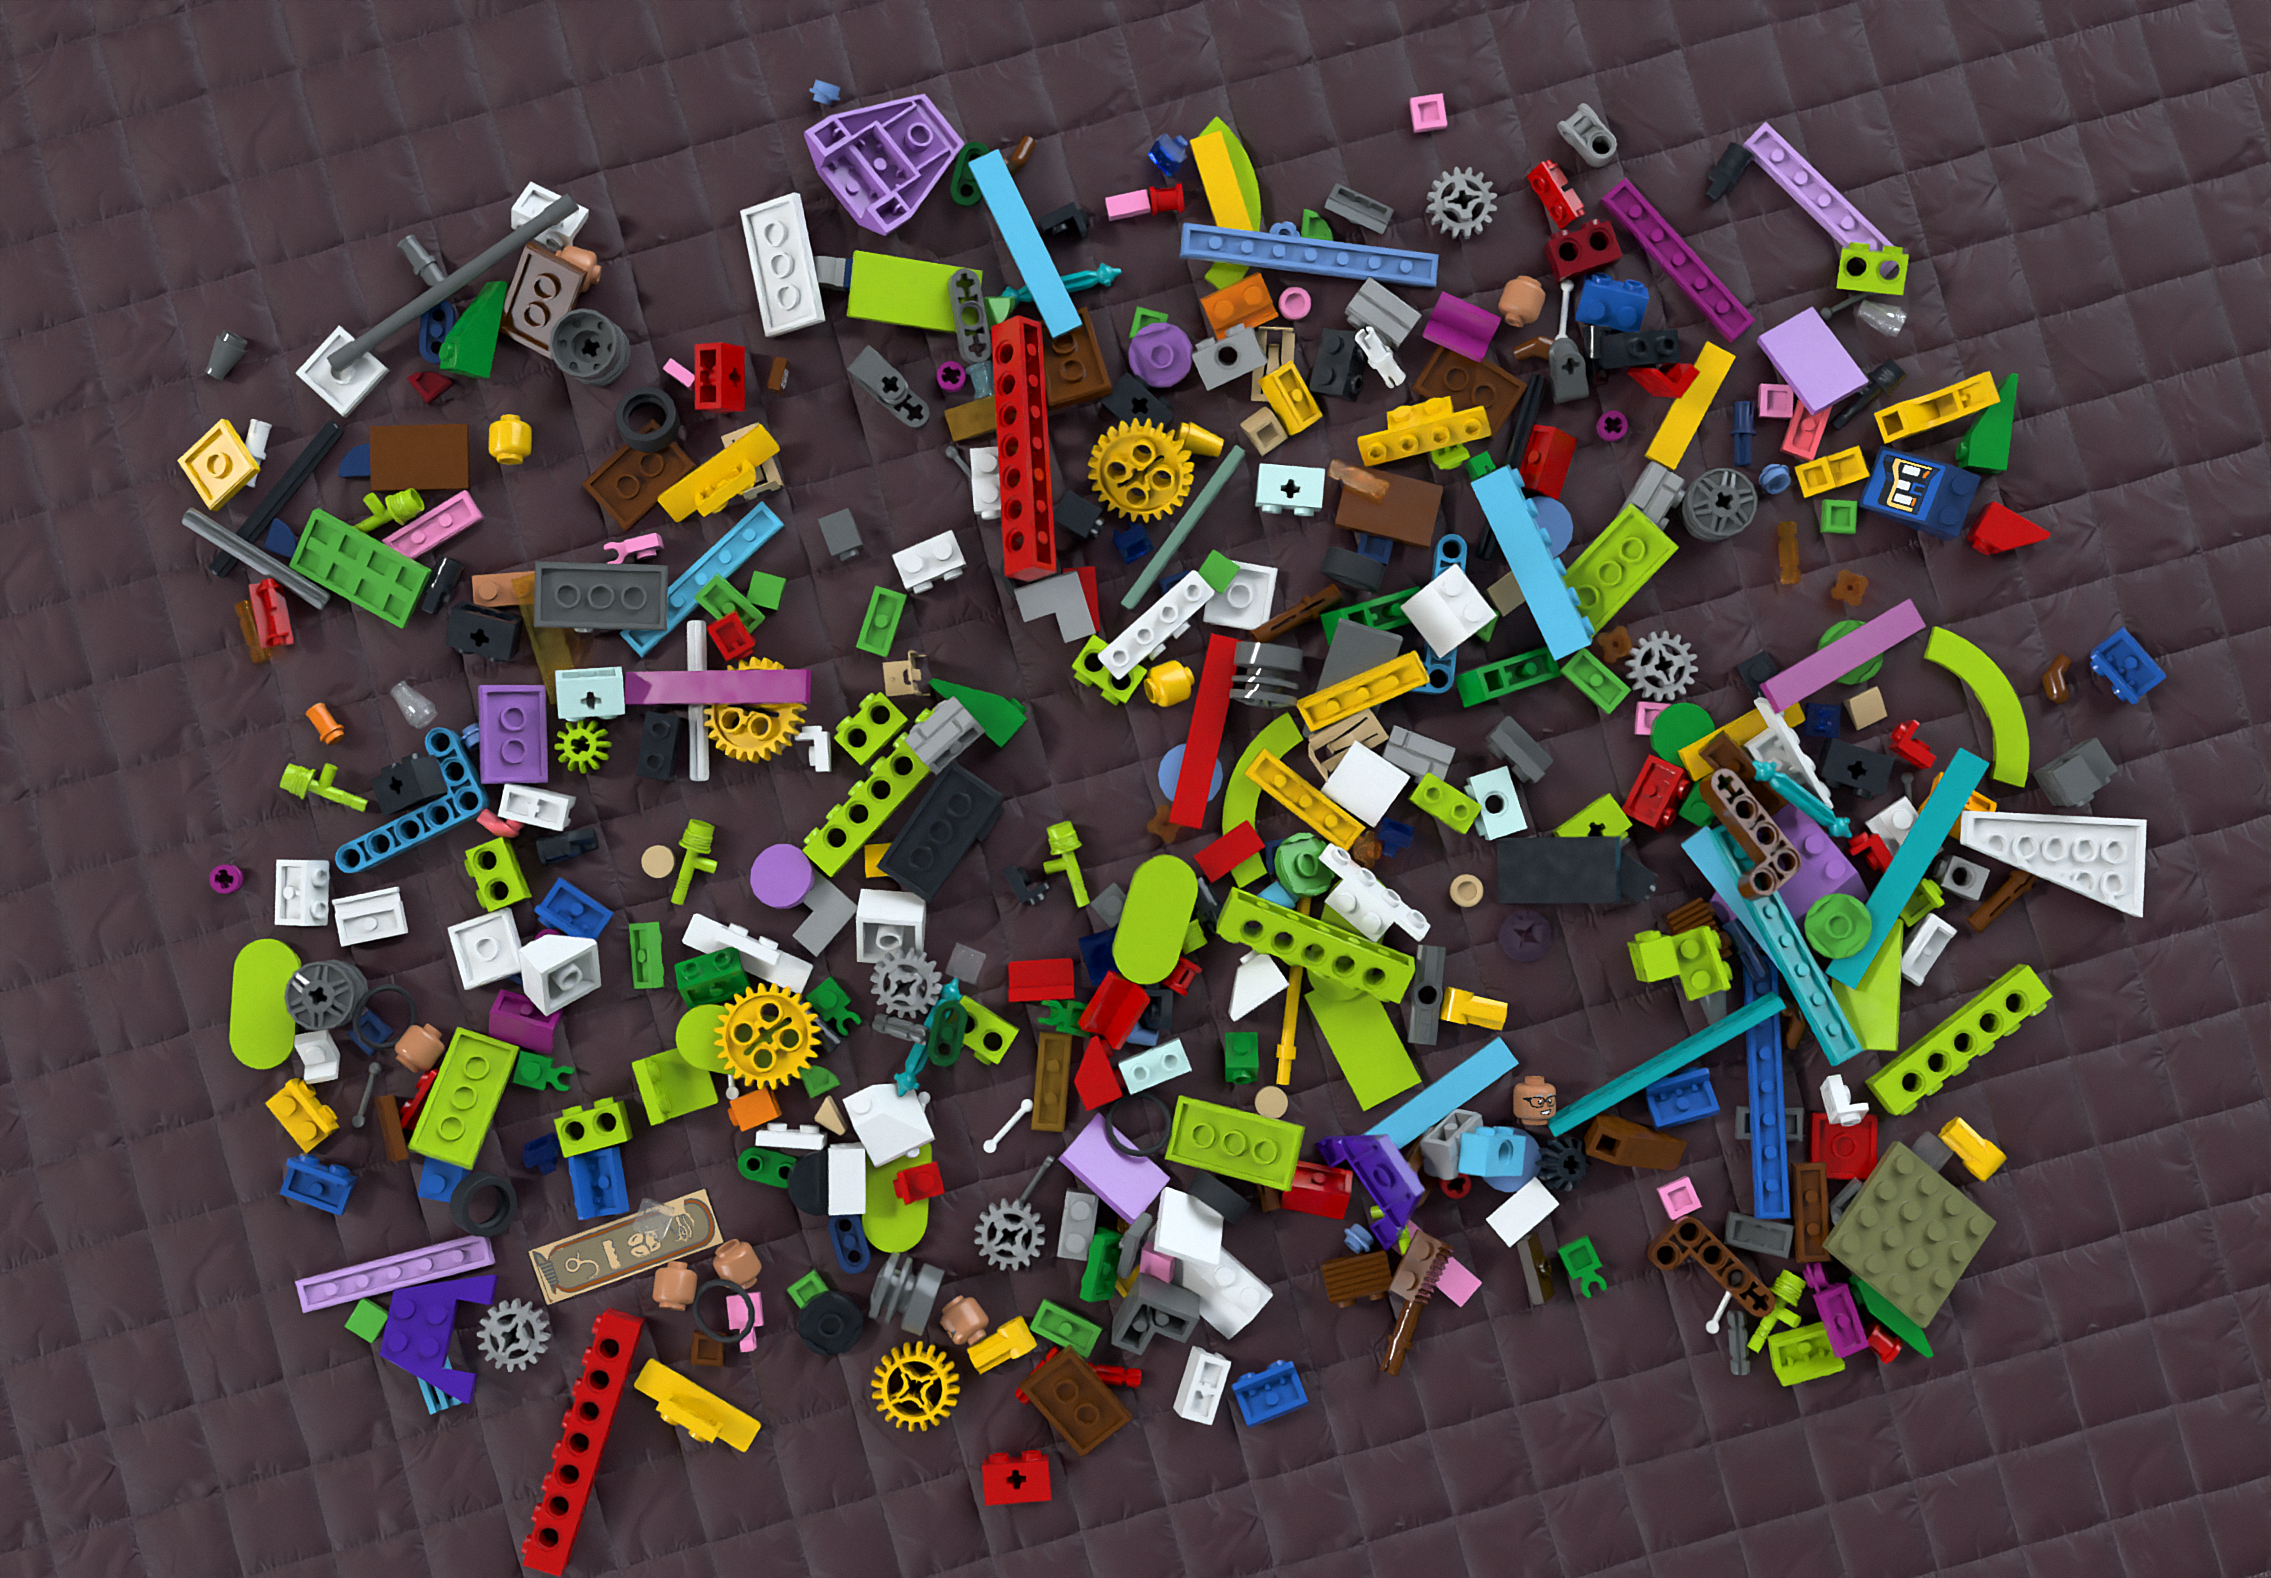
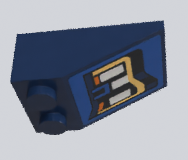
M1879 446L1869 472L1870 477H1867L1857 507L1947 542L1958 537L1981 476L1950 464Z

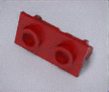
M1551 159L1546 162L1542 161L1527 175L1533 190L1539 195L1550 217L1556 222L1560 230L1564 229L1573 220L1576 221L1585 215L1583 211L1585 206L1581 203L1573 188L1566 192H1563L1561 189L1569 182L1559 168L1558 163H1553Z
M265 579L261 583L249 584L248 587L261 649L294 644L283 586L275 582L274 579Z

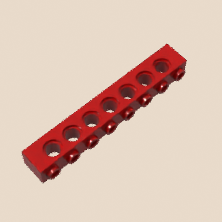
M1017 315L992 326L991 335L1005 576L1029 582L1056 573L1042 323Z
M608 1308L603 1312V1315L598 1314L595 1319L591 1333L596 1334L593 1346H587L581 1364L585 1365L586 1368L583 1377L576 1379L571 1396L576 1397L573 1409H567L561 1427L566 1429L562 1441L557 1440L552 1452L551 1459L556 1460L553 1471H547L541 1490L546 1491L543 1502L536 1504L531 1518V1522L536 1524L532 1535L527 1534L521 1549V1553L526 1554L522 1564L524 1566L558 1577L567 1569L646 1322L644 1318ZM606 1339H613L618 1343L619 1352L617 1354H611L605 1349L604 1343ZM602 1370L606 1372L609 1376V1384H599L595 1380V1371ZM585 1402L595 1403L599 1408V1415L590 1416L587 1414L584 1408ZM582 1433L586 1435L589 1440V1446L585 1448L578 1446L574 1439L575 1434ZM565 1465L575 1466L578 1469L579 1477L576 1479L569 1478L564 1470ZM555 1497H564L568 1501L569 1508L567 1510L559 1509L555 1505ZM545 1528L556 1530L559 1536L558 1541L548 1540L544 1533Z

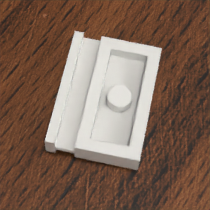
M1903 796L1879 812L1875 817L1867 820L1865 824L1871 833L1879 834L1894 858L1919 814L1907 797ZM1941 846L1936 855L1944 850Z
M393 887L332 900L336 911L335 918L341 946L408 933L403 903L399 894L400 888Z
M767 1123V1128H761L756 1132V1145L822 1150L827 1145V1132L819 1131L820 1126L800 1125V1130L787 1129V1124Z

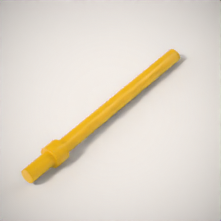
M1300 898L1298 900L1297 912L1309 916L1311 898ZM1290 965L1281 1044H1277L1276 1057L1279 1058L1276 1084L1289 1085L1292 1060L1296 1058L1297 1047L1294 1046L1303 972V966L1301 965L1298 967Z

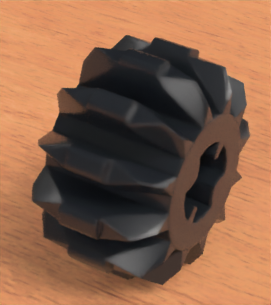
M1559 1136L1557 1139L1546 1140L1547 1148L1538 1149L1542 1159L1535 1162V1164L1542 1167V1170L1537 1176L1542 1180H1546L1545 1186L1550 1189H1557L1560 1192H1568L1571 1189L1581 1188V1179L1586 1180L1590 1178L1585 1170L1586 1167L1588 1168L1593 1164L1586 1161L1587 1154L1585 1148H1581V1141L1571 1139L1568 1136Z

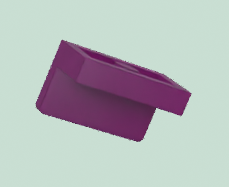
M1442 291L1422 336L1481 363L1499 326L1501 317Z
M501 989L489 1013V1037L551 1054L554 1047V1033L563 1015V1007L545 1016L528 996Z
M1830 1281L1831 1285L1825 1287L1826 1290L1814 1294L1813 1297L1834 1355L1837 1358H1843L1869 1347V1343L1848 1285Z

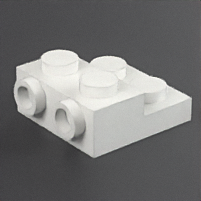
M998 447L970 449L975 515L981 514L982 519L1001 518Z

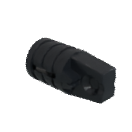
M1730 142L1722 158L1719 159L1717 165L1713 167L1707 177L1713 183L1704 197L1715 203L1724 189L1731 193L1738 184V179L1741 178L1744 170L1753 161V154L1743 146Z
M1610 326L1583 327L1582 356L1585 361L1588 385L1600 386L1607 385L1609 369H1603L1601 336L1611 335L1612 327Z
M439 554L438 561L434 566L435 568L431 572L430 579H428L423 590L427 592V596L421 609L435 615L439 613L444 601L450 603L455 593L454 590L459 584L458 581L467 567L442 554Z
M587 828L566 830L562 833L539 837L536 839V845L543 866H548L552 863L556 864L560 861L575 859L582 854L598 849L599 840L595 830Z
M1203 875L1197 879L1198 893L1193 911L1210 935L1214 936L1218 934L1217 921L1223 906L1220 899L1216 896V892L1212 889V885L1208 882L1207 876Z

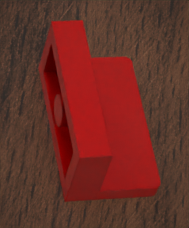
M1667 363L1662 364L1659 369L1630 367L1627 374L1652 396L1682 398L1700 374V371L1692 364Z
M1534 424L1519 472L1525 484L1524 487H1521V490L1539 492L1546 497L1558 500L1577 440L1556 427Z
M1072 958L1011 961L1008 963L1009 1002L1075 998Z
M1109 970L1079 1019L1078 1024L1084 1031L1104 1035L1113 1049L1120 1050L1149 1004L1150 997L1139 983L1129 980L1122 973Z
M1298 1160L1291 1191L1283 1190L1281 1197L1283 1207L1281 1208L1343 1220L1351 1195L1353 1171L1335 1167L1330 1169L1329 1166Z

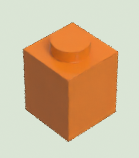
M770 1084L766 1085L763 1090L757 1089L729 1101L731 1104V1108L728 1109L730 1119L735 1127H740L742 1132L782 1115Z

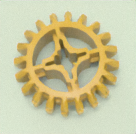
M922 1341L917 1342L916 1351H912L910 1343L905 1342L903 1345L904 1354L895 1346L891 1350L894 1360L884 1355L881 1361L886 1367L876 1366L874 1370L882 1378L872 1380V1386L881 1388L873 1392L872 1398L884 1400L878 1404L877 1410L880 1412L888 1408L890 1411L885 1416V1420L889 1422L895 1415L899 1418L896 1423V1427L899 1429L904 1421H908L909 1431H914L916 1422H920L921 1429L925 1431L928 1429L927 1419H930L932 1424L938 1426L940 1418L937 1413L948 1418L950 1411L945 1405L950 1407L956 1406L957 1400L950 1395L959 1394L960 1387L950 1383L959 1380V1374H948L954 1368L955 1363L949 1361L943 1364L942 1361L947 1353L942 1351L935 1357L933 1353L936 1346L933 1344L929 1346L927 1352L922 1351ZM908 1362H923L934 1370L918 1372ZM899 1367L902 1372L901 1377L904 1385L897 1392L891 1394L889 1386L890 1375ZM940 1378L942 1382V1396L933 1405L930 1401L931 1396L929 1395L928 1387ZM911 1380H916V1383L918 1380L921 1383L925 1381L920 1393H916V1389L914 1392L911 1390L906 1391L911 1384ZM912 1400L923 1410H908L900 1406L898 1402L902 1403Z

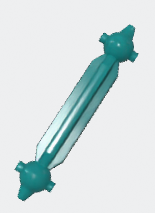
M1102 263L1097 271L1086 270L1061 276L1060 278L1067 293L1091 288L1098 282L1105 286H1110L1114 278L1122 273L1121 269L1112 268ZM1027 285L1019 290L1008 286L1001 295L1015 296L1014 309H1016L1020 301L1034 302Z
M1757 760L1752 762L1756 770V775L1754 776L1756 781H1769L1771 788L1819 825L1827 826L1829 829L1827 835L1829 837H1852L1848 829L1849 818H1836L1833 810L1784 773L1776 772V762H1760Z
M954 978L950 983L942 986L940 991L941 999L933 1005L923 1026L931 1030L935 1011L943 1002L948 1000L961 1001L963 995L959 994V979ZM951 1010L946 1012V1020H948ZM915 1043L906 1060V1072L895 1074L894 1079L897 1080L899 1087L898 1096L903 1097L907 1091L918 1090L920 1084L917 1083L915 1076L923 1071L929 1059L928 1044L921 1045Z

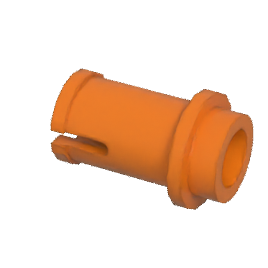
M318 703L307 710L306 716L309 717L320 733L321 742H326L328 746H331L343 739L345 736L343 725L336 723L324 703Z

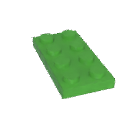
M319 508L312 511L289 564V567L401 629L408 626L432 572L431 569Z

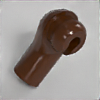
M1539 335L1513 347V352L1519 362L1532 356L1549 360V348L1556 340Z
M1784 999L1782 1001L1786 1008L1780 1011V1016L1787 1018L1788 1027L1782 1044L1790 1049H1797L1805 1030L1806 1022L1799 1004L1794 1000L1788 1001Z

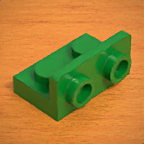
M732 946L677 963L674 966L678 990L689 1010L700 1005L716 1004L735 998L734 994L745 995L746 987L752 989L751 982L741 964L739 950Z
M1106 1227L1097 1228L1094 1239L1089 1247L1090 1256L1087 1269L1082 1277L1081 1299L1095 1302L1113 1298L1118 1277L1116 1271L1122 1250L1118 1247L1123 1234Z

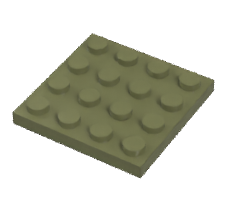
M1893 1141L1830 1232L1822 1247L1919 1327L1927 1328L1997 1222L1900 1141Z

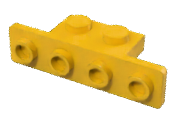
M1448 396L1432 398L1424 403L1412 406H1400L1393 411L1387 412L1388 430L1358 437L1357 443L1364 465L1368 467L1488 437L1491 435V429L1483 406L1454 413L1451 398Z
M759 424L660 494L658 502L675 522H680L695 510H698L703 517L711 512L713 514L718 513L728 504V500L736 494L743 495L744 491L753 487L756 481L755 468L779 452V445L764 426Z
M653 1358L647 1361L634 1383L636 1389L659 1402L656 1410L661 1412L660 1417L675 1426L678 1423L690 1430L688 1433L700 1442L705 1443L708 1440L713 1443L716 1437H719L740 1451L746 1452L761 1427V1423Z

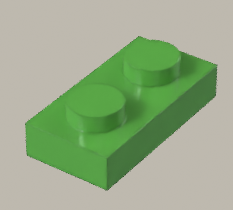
M718 572L694 596V599L717 620L736 610L750 634L765 619V616Z
M875 586L856 648L888 658L908 597L907 595Z
M1585 648L1579 649L1560 670L1568 680L1607 715L1631 691L1628 686Z
M659 922L629 924L634 989L664 987V967L661 955L662 937Z
M1044 1298L1029 1329L1064 1347L1071 1344L1080 1355L1088 1358L1102 1330V1326Z

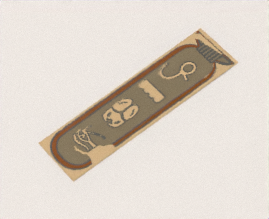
M705 1189L528 1252L546 1304L549 1305L721 1244L723 1239Z

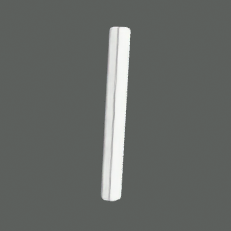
M702 620L687 622L688 671H707L706 622ZM688 705L690 779L692 781H706L709 779L708 727L704 726V723L708 721V715L703 713V710L707 709L708 705Z

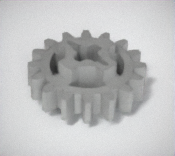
M1455 167L1451 177L1445 171L1441 174L1442 183L1434 180L1431 187L1436 192H1429L1426 198L1433 202V204L1427 206L1426 211L1427 213H1435L1431 224L1434 225L1440 222L1442 224L1441 234L1449 229L1452 231V239H1455L1459 232H1463L1464 238L1469 239L1471 230H1474L1478 235L1482 233L1481 223L1487 226L1490 225L1492 219L1487 214H1495L1497 211V207L1490 204L1496 200L1497 194L1488 192L1493 185L1491 181L1485 184L1481 181L1484 173L1480 172L1474 177L1472 176L1471 167L1467 168L1465 174H1461L1459 168ZM1467 184L1473 186L1477 191L1475 192L1469 188ZM1452 186V194L1441 199L1443 191ZM1458 197H1461L1463 202H1468L1465 209H1462L1461 204H1455ZM1483 207L1480 216L1472 221V211ZM1446 215H1450L1451 217L1456 219L1457 222L1450 220Z
M1663 631L1658 639L1655 632L1648 634L1649 642L1640 638L1637 640L1640 649L1631 648L1628 651L1634 656V659L1625 662L1626 666L1633 669V672L1627 674L1626 677L1627 679L1635 678L1637 681L1632 687L1633 690L1641 687L1644 689L1643 698H1648L1653 693L1655 702H1660L1663 694H1665L1668 701L1674 700V691L1683 695L1686 693L1683 685L1694 684L1695 681L1689 677V674L1697 672L1698 668L1691 666L1690 661L1696 659L1697 656L1696 654L1688 655L1686 651L1690 648L1691 644L1687 643L1681 646L1679 644L1681 639L1679 634L1669 639L1668 631ZM1665 646L1676 651L1678 656L1666 652ZM1649 649V659L1644 666H1641L1642 657ZM1659 660L1661 663L1666 662L1668 664V668L1663 670V672L1662 670L1656 671L1655 665L1659 663ZM1678 667H1682L1681 675L1674 684V674ZM1645 677H1650L1657 681L1658 687L1649 684Z
M899 947L895 951L894 956L887 952L883 957V961L877 962L874 967L877 972H874L870 978V981L877 984L873 986L871 993L880 994L876 1003L878 1005L886 1003L888 1005L886 1013L889 1014L896 1009L898 1010L899 1018H902L905 1012H909L912 1018H916L918 1009L926 1014L930 1008L929 1004H936L939 998L936 994L940 993L943 986L936 982L940 980L942 974L941 972H933L936 965L935 961L929 963L925 961L927 953L923 952L918 957L915 956L914 948L911 947L908 954H904L901 947ZM887 972L889 973L888 978L891 980V985L888 987L886 983ZM924 979H926L927 982L926 994L923 992L925 988L922 986V981Z
M1003 1198L999 1208L994 1203H991L989 1205L990 1215L982 1212L979 1216L984 1224L980 1223L975 1226V1231L982 1233V1235L977 1236L974 1240L975 1244H983L984 1246L979 1252L980 1256L989 1254L988 1264L992 1265L997 1260L1001 1262V1270L1006 1268L1007 1263L1012 1264L1014 1271L1018 1270L1020 1261L1029 1266L1031 1263L1029 1255L1038 1257L1040 1250L1036 1245H1044L1045 1238L1038 1235L1045 1231V1225L1036 1224L1040 1219V1213L1031 1215L1029 1213L1031 1209L1030 1203L1025 1205L1024 1208L1019 1207L1020 1202L1018 1198L1015 1199L1013 1205H1008L1006 1198ZM1008 1213L1016 1214V1215L1021 1216L1022 1218H1020V1219L1009 1218V1217L1007 1216V1214H1008ZM993 1221L997 1233L989 1239L988 1229ZM1005 1228L1010 1232L1018 1230L1015 1240H1012L1010 1237L1001 1239L1004 1236ZM1031 1229L1032 1239L1029 1246L1026 1247L1023 1235ZM999 1250L1012 1251L1013 1255L1000 1253Z
M520 1298L513 1300L511 1306L504 1300L499 1303L500 1310L494 1306L488 1310L491 1318L484 1317L481 1319L480 1323L486 1329L477 1332V1336L484 1338L485 1342L478 1347L479 1350L488 1349L489 1353L485 1357L486 1361L492 1358L497 1360L495 1368L499 1369L505 1363L507 1364L508 1372L514 1371L517 1364L521 1370H525L529 1367L528 1360L534 1364L540 1360L537 1352L544 1353L547 1351L548 1347L542 1341L550 1339L551 1334L543 1332V1328L550 1323L549 1321H540L539 1317L543 1313L542 1309L535 1313L531 1311L533 1302L529 1301L522 1307ZM517 1314L512 1321L500 1320L504 1315ZM529 1322L531 1323V1325H532V1327H533V1329H534V1334L531 1333V1330H530V1327H529V1324H528ZM518 1325L516 1336L519 1339L510 1345L512 1341L510 1331ZM494 1336L497 1338L499 1348L495 1343ZM517 1349L529 1351L521 1356H512V1353Z

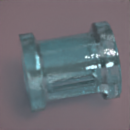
M992 360L979 362L965 369L966 375L971 377L976 392L973 395L975 401L995 395L994 375L991 369L993 367Z

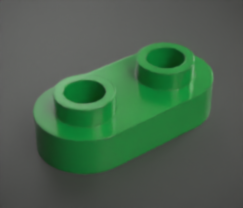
M752 1146L740 1155L738 1168L740 1173L747 1179L780 1188H787V1178L780 1174V1169L783 1166L790 1168L798 1158L787 1153L760 1146ZM751 1158L759 1160L760 1167L758 1169L750 1168L749 1160Z

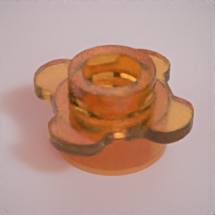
M1848 569L1839 571L1837 574L1838 582L1836 587L1831 589V596L1835 600L1843 599L1848 601L1849 605L1853 607L1860 605L1862 602L1861 596L1869 585L1868 579L1865 576L1851 574ZM1848 585L1852 586L1851 591L1847 590Z
M1616 626L1614 631L1600 633L1597 637V643L1602 646L1604 651L1603 658L1608 663H1614L1619 657L1630 656L1629 651L1631 648H1634L1627 635V629L1623 626ZM1614 641L1618 642V646L1616 648L1613 647Z
M1162 804L1157 807V814L1154 819L1148 821L1147 829L1150 833L1156 832L1162 836L1164 842L1171 843L1175 840V833L1179 827L1183 826L1170 823L1167 827L1163 825L1165 820L1169 821L1171 811L1168 805Z
M1367 831L1365 836H1359L1355 840L1353 847L1355 860L1357 862H1365L1366 869H1372L1374 867V860H1378L1381 855V844L1374 838L1373 831Z

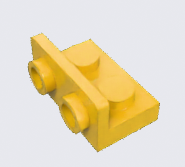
M298 1077L290 1079L285 1084L286 1086L265 1104L307 1154L340 1127L335 1122L337 1117L332 1109L327 1105L322 1106L316 1099V1091L313 1086L306 1084L304 1079L301 1080Z

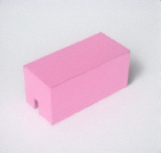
M1146 189L1105 198L1109 221L1150 213Z

